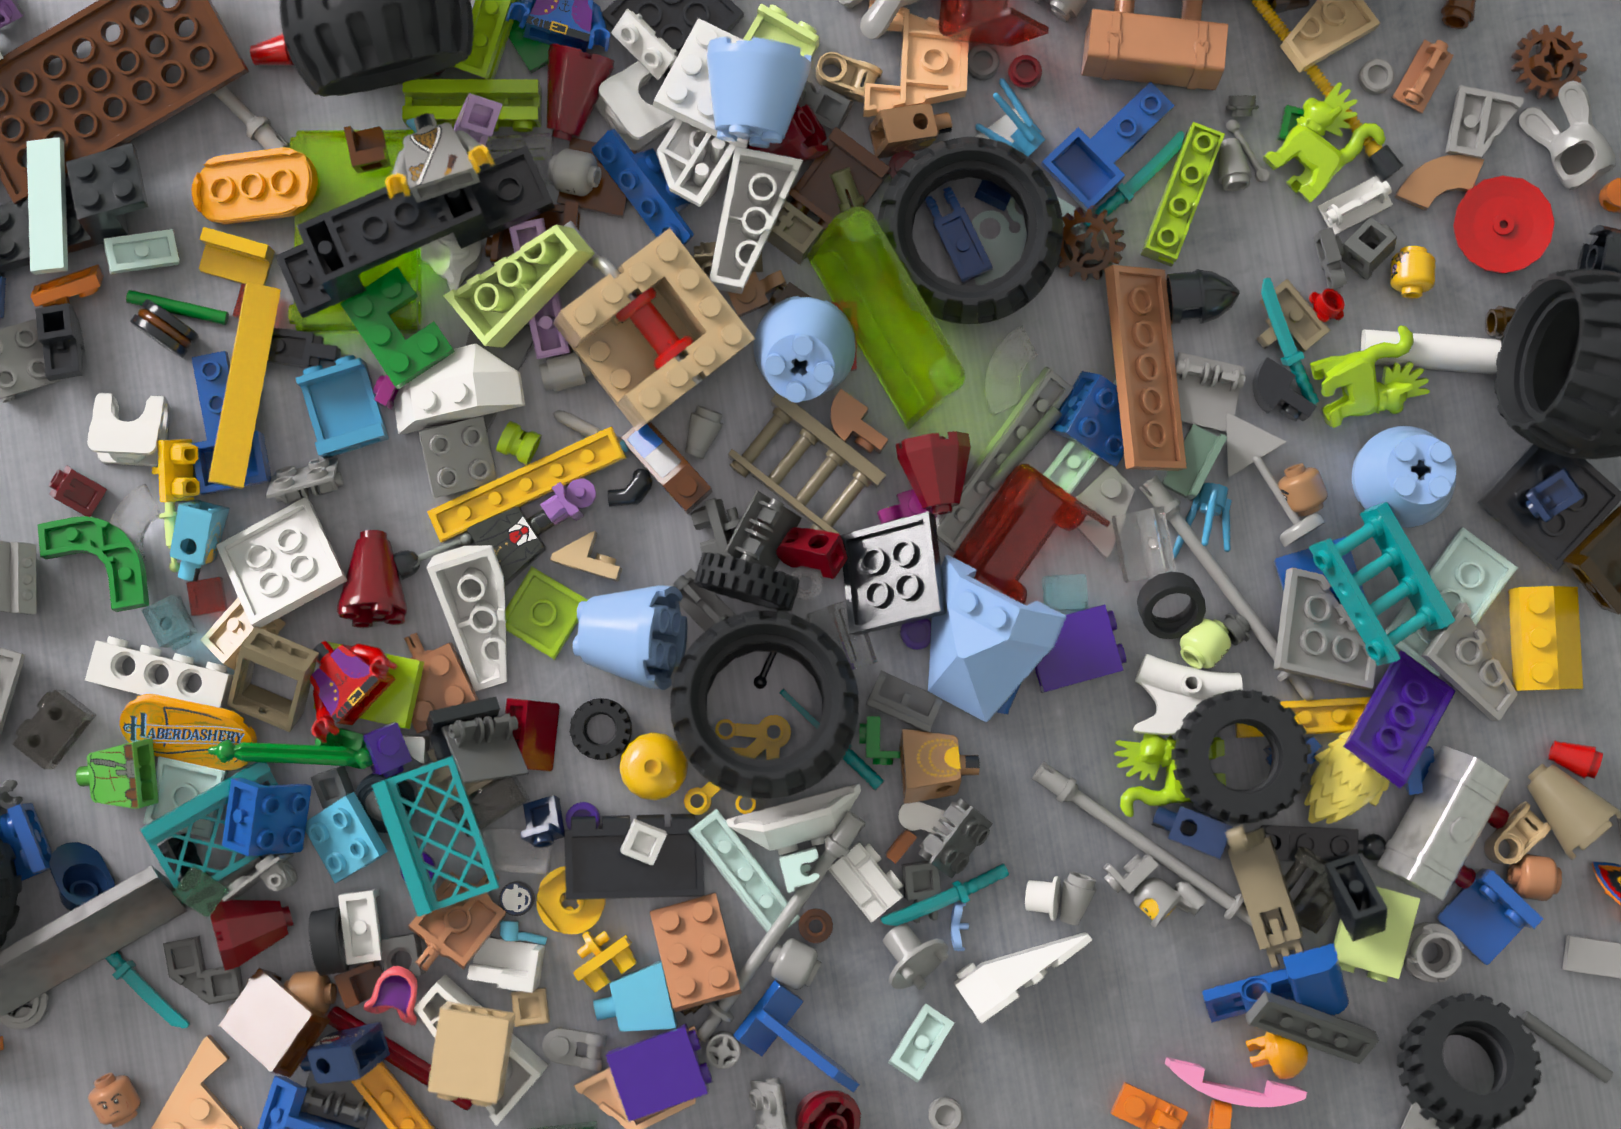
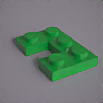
M398 266L366 286L365 292L341 303L346 314L397 389H400L455 352L435 321L408 339L404 338L390 315L418 297Z

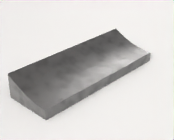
M151 865L0 951V1016L3 1017L186 912L187 910L170 880Z

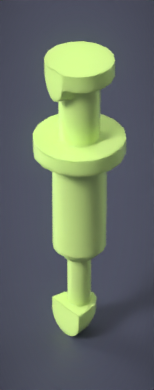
M164 502L165 513L159 514V519H164L166 546L171 549L177 512L175 510V502ZM171 557L169 569L172 572H178L180 563H177V559Z

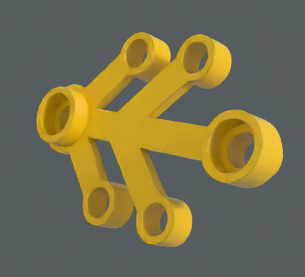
M778 715L767 716L759 724L733 723L731 720L722 719L715 726L716 735L723 740H729L733 736L757 738L747 748L729 747L739 755L754 759L765 749L766 760L780 758V748L786 745L791 737L789 723ZM723 723H729L732 726V732L728 736H723L719 732V728ZM773 725L778 726L781 731L780 736L775 739L770 738L767 734L768 728ZM708 782L702 788L695 787L690 789L684 797L685 808L695 815L706 813L712 805V797L721 788ZM696 794L704 798V803L699 808L691 804V799ZM738 796L735 802L737 810L743 814L753 812L756 808V799H751L752 807L749 810H743L739 805L743 797Z

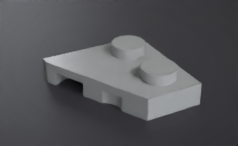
M1460 85L1457 88L1445 154L1464 155L1480 159L1495 138L1505 128L1515 112L1522 106L1524 98Z
M1110 465L1061 512L1106 559L1111 555L1135 489L1114 466Z

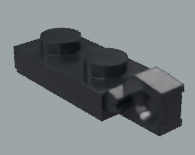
M274 328L267 363L310 368L320 365V361L335 362V360L340 358L341 349H338V346L323 344L324 338L316 336L312 332Z

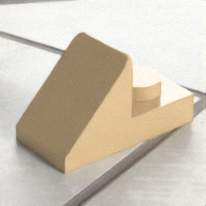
M592 531L552 553L550 559L554 563L617 582L622 572V568L615 565L617 560L615 558L598 553L595 559L590 558L598 534L596 531Z

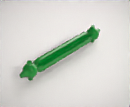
M225 740L217 746L208 748V753L217 756L222 763H226L235 757L244 762L349 766L357 763L361 769L370 767L373 764L367 746L357 751L349 747L248 742L235 746L231 740Z

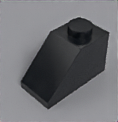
M1358 853L1326 863L1325 869L1337 912L1352 941L1385 931L1388 908Z

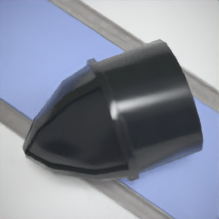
M1196 269L1192 272L1167 274L1166 277L1171 325L1180 324L1181 320L1199 319L1200 324L1217 319L1232 308L1240 294L1239 290L1230 280L1212 271Z

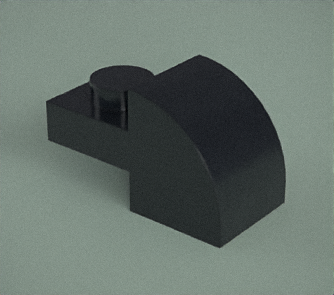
M66 303L36 308L38 341L43 345L46 378L49 381L83 376L81 349H84L81 327L73 307Z
M1269 357L1264 359L1258 366L1253 377L1252 388L1255 400L1264 412L1268 414L1278 404L1281 406L1280 412L1293 421L1298 419L1305 421L1311 416L1317 406L1289 388L1296 375Z

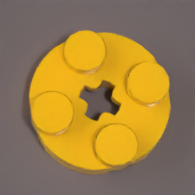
M565 866L559 867L547 874L540 883L536 901L538 914L545 925L551 930L564 934H580L593 927L601 918L606 905V899L577 900L578 908L574 909L572 906L565 908L562 904L565 900L563 894L565 892Z

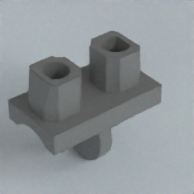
M712 498L704 501L705 506L691 512V518L696 530L712 526L714 539L700 543L701 552L732 556L725 552V549L733 536L731 531L734 534L741 520L739 519L737 509L734 507L725 511L722 499L716 500Z

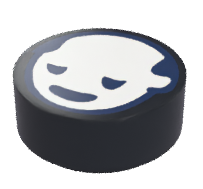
M514 881L507 884L499 895L501 908L511 916L524 915L532 908L535 900L532 888L522 881Z

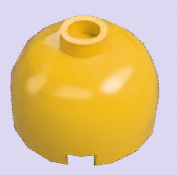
M650 732L639 735L628 743L621 754L619 769L622 781L631 793L641 799L656 801L668 798L680 789L687 776L688 761L678 741L667 734Z

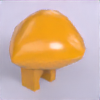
M1266 1032L1265 1036L1246 1041L1249 1052L1256 1049L1261 1050L1259 1055L1249 1057L1253 1068L1270 1064L1274 1074L1279 1079H1291L1298 1075L1307 1065L1308 1050L1304 1044L1270 1032Z

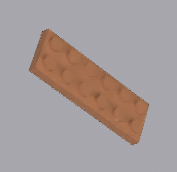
M1121 265L1109 266L1105 268L1125 467L1126 469L1162 471L1186 469L1165 270Z

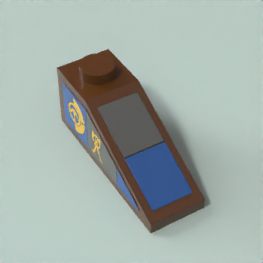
M650 421L638 431L632 427L621 437L633 455L687 514L713 492L707 482Z

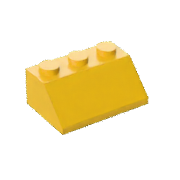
M1536 586L1508 589L1512 674L1515 690L1583 689L1578 587Z

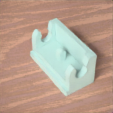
M816 846L780 855L779 861L788 893L795 891V887L813 883L819 878L818 873L807 876L809 873L805 872L810 871L811 867L809 864L802 865L806 862L811 863L819 858Z

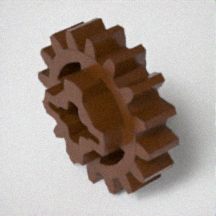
M1543 25L1539 29V33L1532 29L1526 34L1527 39L1522 38L1517 43L1520 49L1515 50L1511 57L1518 60V62L1511 67V71L1520 72V76L1515 82L1516 84L1522 82L1527 84L1524 91L1526 94L1534 89L1537 91V99H1541L1548 93L1550 100H1554L1558 97L1560 88L1567 82L1576 81L1581 83L1582 80L1577 75L1584 74L1587 71V67L1581 65L1580 62L1584 61L1588 56L1586 53L1578 52V49L1583 45L1582 41L1575 43L1571 41L1574 32L1570 31L1564 36L1561 34L1562 26L1558 25L1550 32L1548 25ZM1538 44L1536 55L1529 57L1532 47ZM1570 67L1566 78L1561 81L1560 78L1563 76L1562 70Z
M1090 206L1086 213L1083 212L1081 207H1077L1074 210V217L1068 212L1062 217L1064 224L1060 256L1063 260L1058 267L1061 269L1069 266L1071 268L1069 271L1070 277H1073L1076 272H1080L1082 281H1086L1090 273H1092L1093 277L1099 280L1102 277V269L1105 272V268L1112 266V263L1119 264L1123 257L1117 252L1123 251L1126 244L1119 242L1118 239L1125 232L1124 230H1115L1114 226L1118 219L1114 218L1108 221L1106 219L1108 212L1106 209L1097 215L1095 214L1094 206ZM1079 223H1091L1090 226L1081 228L1078 225L1074 227V225ZM1103 230L1106 233L1109 242L1105 240ZM1093 233L1091 248L1083 254L1086 243L1085 239ZM1068 245L1071 246L1073 256L1068 249ZM1091 259H1095L1097 261L1103 260L1095 264L1085 263L1086 261Z

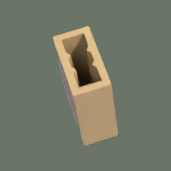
M447 1001L439 1011L427 1092L437 1093V1097L443 1100H457L458 1097L472 1099L471 1103L478 1106H492V1103L497 1104L504 1095L516 1013Z

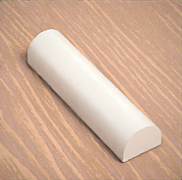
M1363 329L1360 351L1382 342L1397 344L1400 341L1399 333ZM1413 333L1414 344L1409 353L1398 358H1381L1375 363L1378 366L1386 365L1393 367L1394 363L1397 362L1400 364V367H1404L1408 362L1413 363V368L1421 367L1422 369L1496 374V360L1502 344L1498 339Z

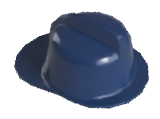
M79 842L65 843L58 846L51 854L49 861L50 871L58 887L61 903L69 911L78 908L116 886L102 856L97 850L87 844Z

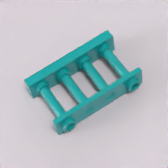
M1387 502L1369 507L1361 512L1359 515L1364 522V526L1334 545L1331 538L1309 546L1313 554L1314 563L1323 571L1364 641L1368 655L1378 666L1399 660L1400 656L1394 646L1423 626L1429 632L1445 628L1456 621ZM1373 537L1381 551V556L1354 574H1351L1342 556ZM1390 567L1399 585L1369 605L1359 587ZM1407 596L1416 611V615L1386 634L1377 616Z

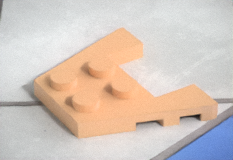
M869 0L868 9L876 0ZM900 8L886 30L902 32L900 86L866 83L863 117L876 116L880 110L926 103L934 104L966 96L969 32L928 17L926 20L910 14L908 8Z
M211 1035L206 1036L202 1040L151 1129H243L204 1084V1081L230 1059L228 1054Z

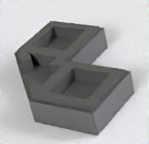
M200 936L163 943L169 978L179 985L186 987L208 1005L236 1000L244 990L240 966L224 971L223 966L205 969Z

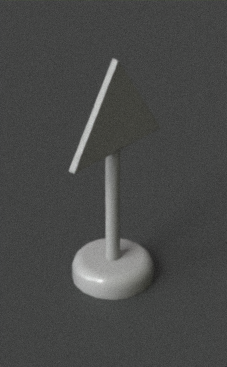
M1226 412L1228 478L1252 463L1256 465L1293 523L1292 527L1280 535V541L1283 546L1287 547L1324 524V518L1318 513L1311 514L1303 520L1299 518L1297 513L1288 505L1279 489V485L1261 459L1266 454L1286 443V441Z

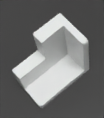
M489 937L474 956L473 963L469 965L467 979L498 984L497 988L533 993L540 985L546 945L505 941L504 939Z

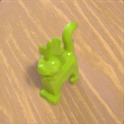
M1341 82L1334 86L1324 101H1318L1314 97L1306 100L1303 105L1304 115L1296 119L1297 125L1286 136L1283 145L1277 152H1267L1262 159L1272 170L1284 166L1293 158L1298 160L1304 167V170L1300 176L1293 175L1286 184L1295 193L1300 192L1308 203H1311L1327 187L1332 177L1345 164L1355 159L1362 151L1367 137H1372L1380 146L1386 140L1383 129L1376 123H1363L1355 129L1349 143L1342 149L1335 148L1322 137L1325 135V131L1338 137L1343 136L1340 128H1350V124L1344 120L1357 116V112H1345L1356 104L1357 100L1353 99L1343 103L1351 90L1347 89L1338 96L1342 86Z
M1401 325L1398 327L1400 341L1397 344L1382 342L1370 346L1363 351L1352 352L1342 356H1331L1310 363L1315 380H1321L1325 375L1326 379L1321 383V393L1323 396L1330 397L1334 395L1337 388L1341 387L1343 396L1340 399L1321 408L1325 423L1329 427L1335 428L1340 426L1343 418L1349 416H1365L1374 412L1379 414L1380 411L1388 410L1391 414H1399L1404 410V402L1407 398L1430 393V390L1427 388H1419L1429 382L1427 378L1417 379L1424 372V369L1419 367L1411 371L1413 368V363L1408 362L1401 370L1400 364L1397 362L1394 363L1392 370L1385 365L1383 367L1381 383L1376 380L1375 363L1378 359L1385 357L1398 358L1409 353L1414 344L1413 333L1406 326Z
M1144 734L1143 740L1140 743L1115 741L1116 745L1126 748V750L1116 751L1114 755L1127 757L1126 760L1117 764V768L1132 766L1126 773V777H1131L1140 771L1139 780L1143 781L1149 774V779L1154 781L1160 765L1162 767L1166 766L1165 786L1162 790H1150L1137 786L1128 788L1123 793L1120 800V808L1125 816L1133 817V803L1136 800H1140L1149 806H1165L1171 803L1185 802L1193 803L1190 798H1185L1181 792L1182 786L1180 781L1175 780L1173 770L1176 769L1175 760H1171L1172 749H1175L1176 740L1171 735L1163 738L1160 735ZM1214 737L1212 740L1209 760L1225 755L1224 739H1221V737ZM1223 772L1214 773L1215 777L1226 785V774Z

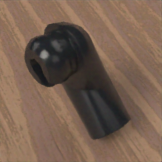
M637 469L634 471L633 478L626 488L608 490L609 507L636 505L642 502L652 488L653 481L650 472L646 469Z

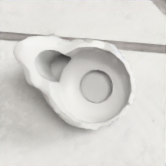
M453 233L419 247L421 259L429 264L437 275L447 280L450 291L460 288L463 280L477 269L483 251L480 241L461 249Z

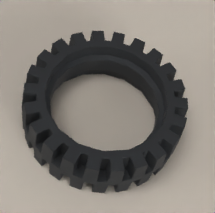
M704 552L697 568L694 584L708 591L725 595L732 599H738L742 602H749L757 606L774 608L781 611H792L800 580L790 574H785V572L774 570V568L762 566L755 562L752 563L744 559H736L732 556Z

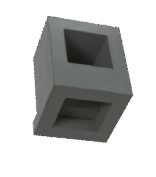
M1370 217L1344 243V254L1341 261L1368 280L1372 276V272L1395 250L1397 236L1388 225L1378 223Z

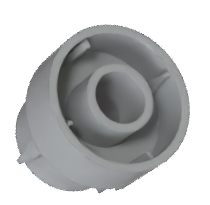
M1432 922L1418 923L1413 925L1403 967L1411 976L1430 983H1442L1447 981L1459 968L1464 947L1449 928ZM1429 943H1434L1438 949V954L1434 960L1427 962L1423 958V948Z

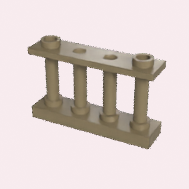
M776 393L771 399V406L775 408L772 411L774 416L742 456L731 449L728 453L729 458L732 460L730 467L744 478L750 474L810 521L813 524L810 529L838 533L832 527L864 487L868 488L870 484L878 488L885 479L886 474L799 405ZM792 421L801 428V431L798 433L800 437L767 477L752 464L784 424L788 425ZM818 442L828 450L825 454L827 458L794 498L781 488L779 484L810 445L815 446ZM845 463L855 471L852 474L854 479L821 519L805 506L837 466L841 467Z

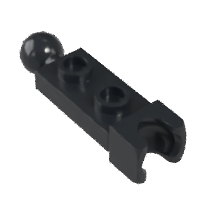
M1282 825L1261 826L1265 834L1275 836L1277 841L1275 850L1279 861L1329 863L1356 853L1362 854L1368 860L1377 861L1380 860L1387 848L1385 847L1387 842L1378 834H1369L1363 840H1358L1359 829Z

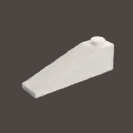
M462 546L434 555L427 566V570L474 691L507 682L504 575L493 546Z
M1083 932L988 960L977 966L972 962L956 973L959 979L954 981V984L982 1024L1019 997V991L1017 990L1023 985L1024 988L1038 983L1047 974L1046 968L1049 966L1055 968L1090 943L1092 938L1089 934Z

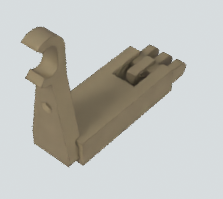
M1243 826L1230 829L1226 832L1231 847L1227 851L1260 950L1266 949L1272 969H1280L1277 955L1282 953L1283 957L1291 955V950H1295L1296 953L1303 952L1304 948L1300 938L1304 934L1271 836L1266 837L1263 827L1249 832H1245ZM1284 922H1285V926H1286V929H1287V930L1282 931V930H1281V927H1284Z

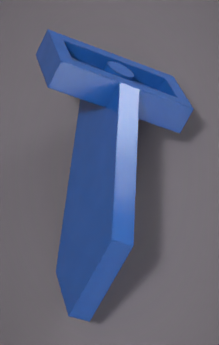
M774 980L733 1036L760 1056L765 1054L777 1036H779L828 1076L854 1093L860 1084L842 1066L787 1025L804 1001Z
M274 1076L257 1128L360 1129L300 1111L307 1088L285 1076Z

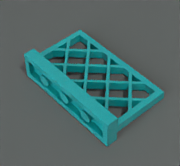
M453 756L372 784L418 917L500 887ZM447 765L453 777L448 791L429 783L435 769ZM429 772L425 780L417 777L418 775ZM411 779L423 786L415 802H412L401 796L397 783ZM455 786L458 791L459 797L452 794V791ZM427 787L445 795L437 813L419 805ZM449 798L461 803L465 812L459 824L441 816ZM405 804L412 807L409 815L407 813ZM416 809L434 818L426 835L413 830L411 819ZM466 818L471 830L463 826ZM438 820L456 828L449 846L430 838ZM460 831L474 837L476 846L471 857L453 849ZM416 837L424 840L421 847H419ZM427 843L446 851L438 868L424 861L422 853ZM478 851L482 862L475 859ZM450 853L468 861L460 879L442 871ZM472 864L485 869L489 880L488 884L475 887L464 881ZM428 870L435 873L432 881L428 873ZM439 875L457 883L452 896L438 901L434 890V885ZM461 886L469 889L468 891L458 894Z
M253 763L139 829L182 902L261 856H244L234 862L238 852L215 844L214 840L219 823L225 824V821L220 819L224 805L228 803L231 778H245L258 784L268 781L270 786L278 785L267 763ZM218 809L216 818L207 816ZM200 819L215 822L209 842L190 838L194 822ZM188 826L185 836L175 834ZM168 837L184 840L179 860L164 857L157 844ZM188 841L208 846L203 866L183 861ZM212 847L232 852L229 865L226 868L217 870L207 867ZM168 862L177 864L175 874L170 868ZM181 865L201 870L198 884L186 891L183 890L178 881ZM206 871L215 873L209 878L203 880Z

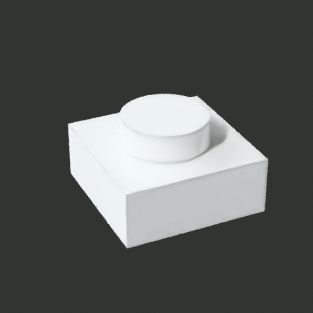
M634 819L620 849L621 853L653 866L667 833L662 829Z

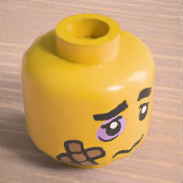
M1421 246L1401 248L1400 252L1391 259V287L1396 291L1402 292V297L1415 299L1422 297L1423 292L1431 290L1435 284V257L1428 253L1426 248Z

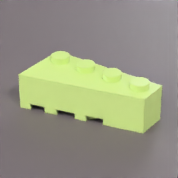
M555 225L521 246L520 250L516 253L500 259L489 270L473 276L467 280L465 285L457 290L453 289L443 296L484 346L504 348L595 252L574 228Z

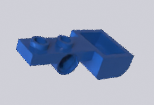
M1150 82L1091 139L1078 127L1041 162V166L1087 212L1090 206L1096 207L1123 181L1125 174L1115 163L1124 154L1131 151L1173 109L1174 104Z
M221 351L191 357L207 441L192 443V445L198 447V460L194 467L196 478L200 484V494L207 495L237 489L208 482L230 369L228 352ZM258 430L254 431L244 487L271 481V470L263 433Z
M1334 943L1283 957L1284 969L1259 976H1251L1244 980L1226 985H1218L1202 991L1211 1023L1247 1013L1264 991L1291 1001L1295 1000L1296 1003L1332 1016L1343 1012L1348 1006L1349 997Z

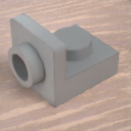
M1137 854L1123 867L1127 872L1123 877L1111 864L1107 863L1103 867L1108 873L1104 880L1117 893L1123 889L1126 893L1130 894L1159 864L1148 854H1145L1142 858Z

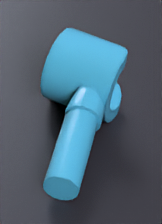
M519 921L500 922V936L505 941L520 940L546 945L547 937L519 932Z

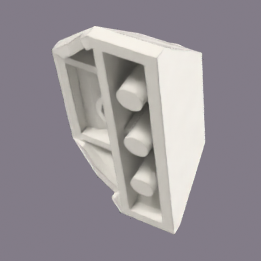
M677 118L657 149L656 154L669 190L701 207L716 193L731 169L735 146L717 139V137Z
M476 343L455 348L454 353L399 389L394 399L398 434L403 435L424 430L423 428L428 426H441L525 406L521 374Z
M858 783L726 819L727 825L769 851L777 849L779 855L799 850L798 843L809 840L812 846L825 843L824 839L828 834L834 833L846 816L847 811H850L861 792V787Z

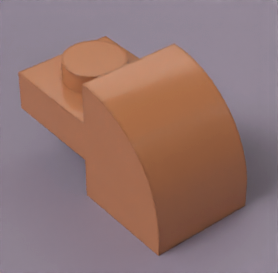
M840 389L832 402L830 422L834 434L844 442H847L851 435L857 437L854 443L870 454L873 450L880 454L888 443V438L862 421L869 408Z

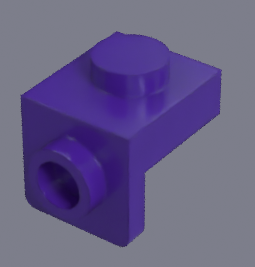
M393 722L362 735L374 764L370 766L372 773L384 774L385 777H390L404 771L403 765L412 761L398 722Z

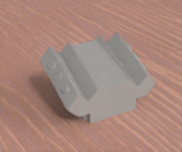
M0 541V612L36 615V544Z

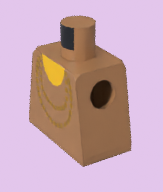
M929 103L880 110L868 127L874 154L877 158L883 159L892 157L897 152H914L926 149L932 145L938 134L952 131L950 114L948 112L933 114L932 106Z
M902 729L899 751L904 804L956 795L959 791L961 776L979 775V756L959 755L958 738L956 736Z

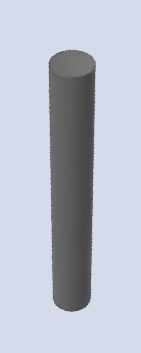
M1050 408L985 482L989 488L996 491L1062 417V414L1056 408Z
M1526 1011L1521 1016L1525 1022L1524 1026L1604 1083L1611 1079L1613 1075L1611 1070L1533 1014Z

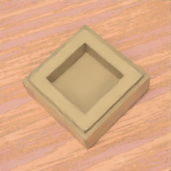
M546 987L537 988L533 993L523 991L511 992L513 1013H516L515 1027L550 1022Z

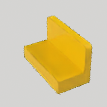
M203 227L199 239L205 244L199 265L201 272L245 285L247 282L265 286L275 251L269 245Z

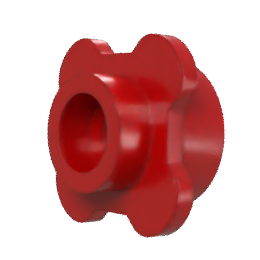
M1328 288L1320 294L1312 292L1309 295V301L1313 304V310L1322 322H1327L1329 319L1340 321L1344 317V299L1336 290Z

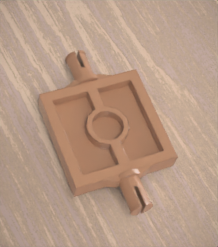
M417 633L404 638L413 656L410 659L424 661L412 717V724L417 734L427 730L426 723L430 711L479 700L452 642L435 650L425 651Z
M453 872L450 873V875L460 879V877H458ZM485 874L482 877V879L478 882L477 885L473 883L469 884L475 887L488 884L489 881L487 874ZM445 879L435 892L438 901L451 897L457 883ZM461 886L458 894L468 891L469 889ZM488 892L437 909L429 914L420 917L416 916L409 924V929L421 937L428 947L415 963L427 971L438 955L449 958L462 969H465L504 919L506 911L496 905L487 894Z

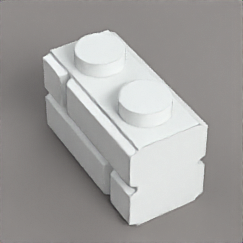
M858 842L850 848L847 856H842L835 860L829 871L869 921L873 922L903 897L899 889L904 885L892 870L886 874L877 864L882 858L870 843L863 847Z

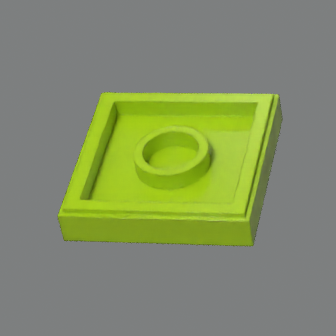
M531 566L505 609L506 631L556 660L579 622L577 619L579 603L588 600Z

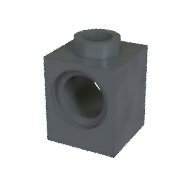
M410 933L380 940L385 971L393 966H398L396 955L399 951H405L412 959V964L408 970L415 975L416 979L417 976L426 973L422 966L419 967L415 963L423 954L421 939L417 934Z

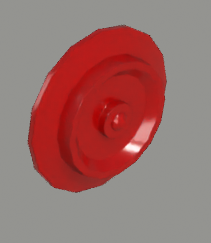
M1503 175L1485 179L1467 191L1457 206L1453 228L1457 245L1470 262L1485 271L1505 274L1523 270L1540 259L1551 242L1555 222L1551 204L1538 187L1523 178Z

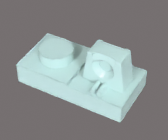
M173 229L105 238L103 241L110 274L179 265L180 262Z
M925 1004L888 1063L915 1082H918L948 1035L954 1022L928 1004Z

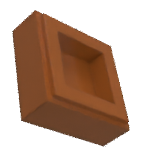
M904 829L885 852L886 857L896 864L918 837L908 829Z

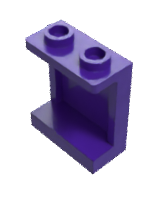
M1105 604L1066 615L1067 617L1054 648L1034 668L1041 693L1124 671L1122 664L1127 663L1126 654L1122 643L1116 644L1113 631L1117 630L1116 619L1112 610L1107 611Z
M683 1024L674 1030L607 1052L605 1056L628 1122L708 1094V1084L712 1083L713 1079L707 1063L701 1064L696 1051L701 1049V1045L695 1029L689 1031L687 1024Z

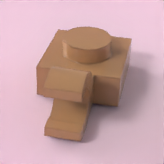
M781 270L766 276L760 281L756 272H753L742 294L728 292V295L738 317H741L769 305L766 295L776 291L779 286L786 287L787 284Z

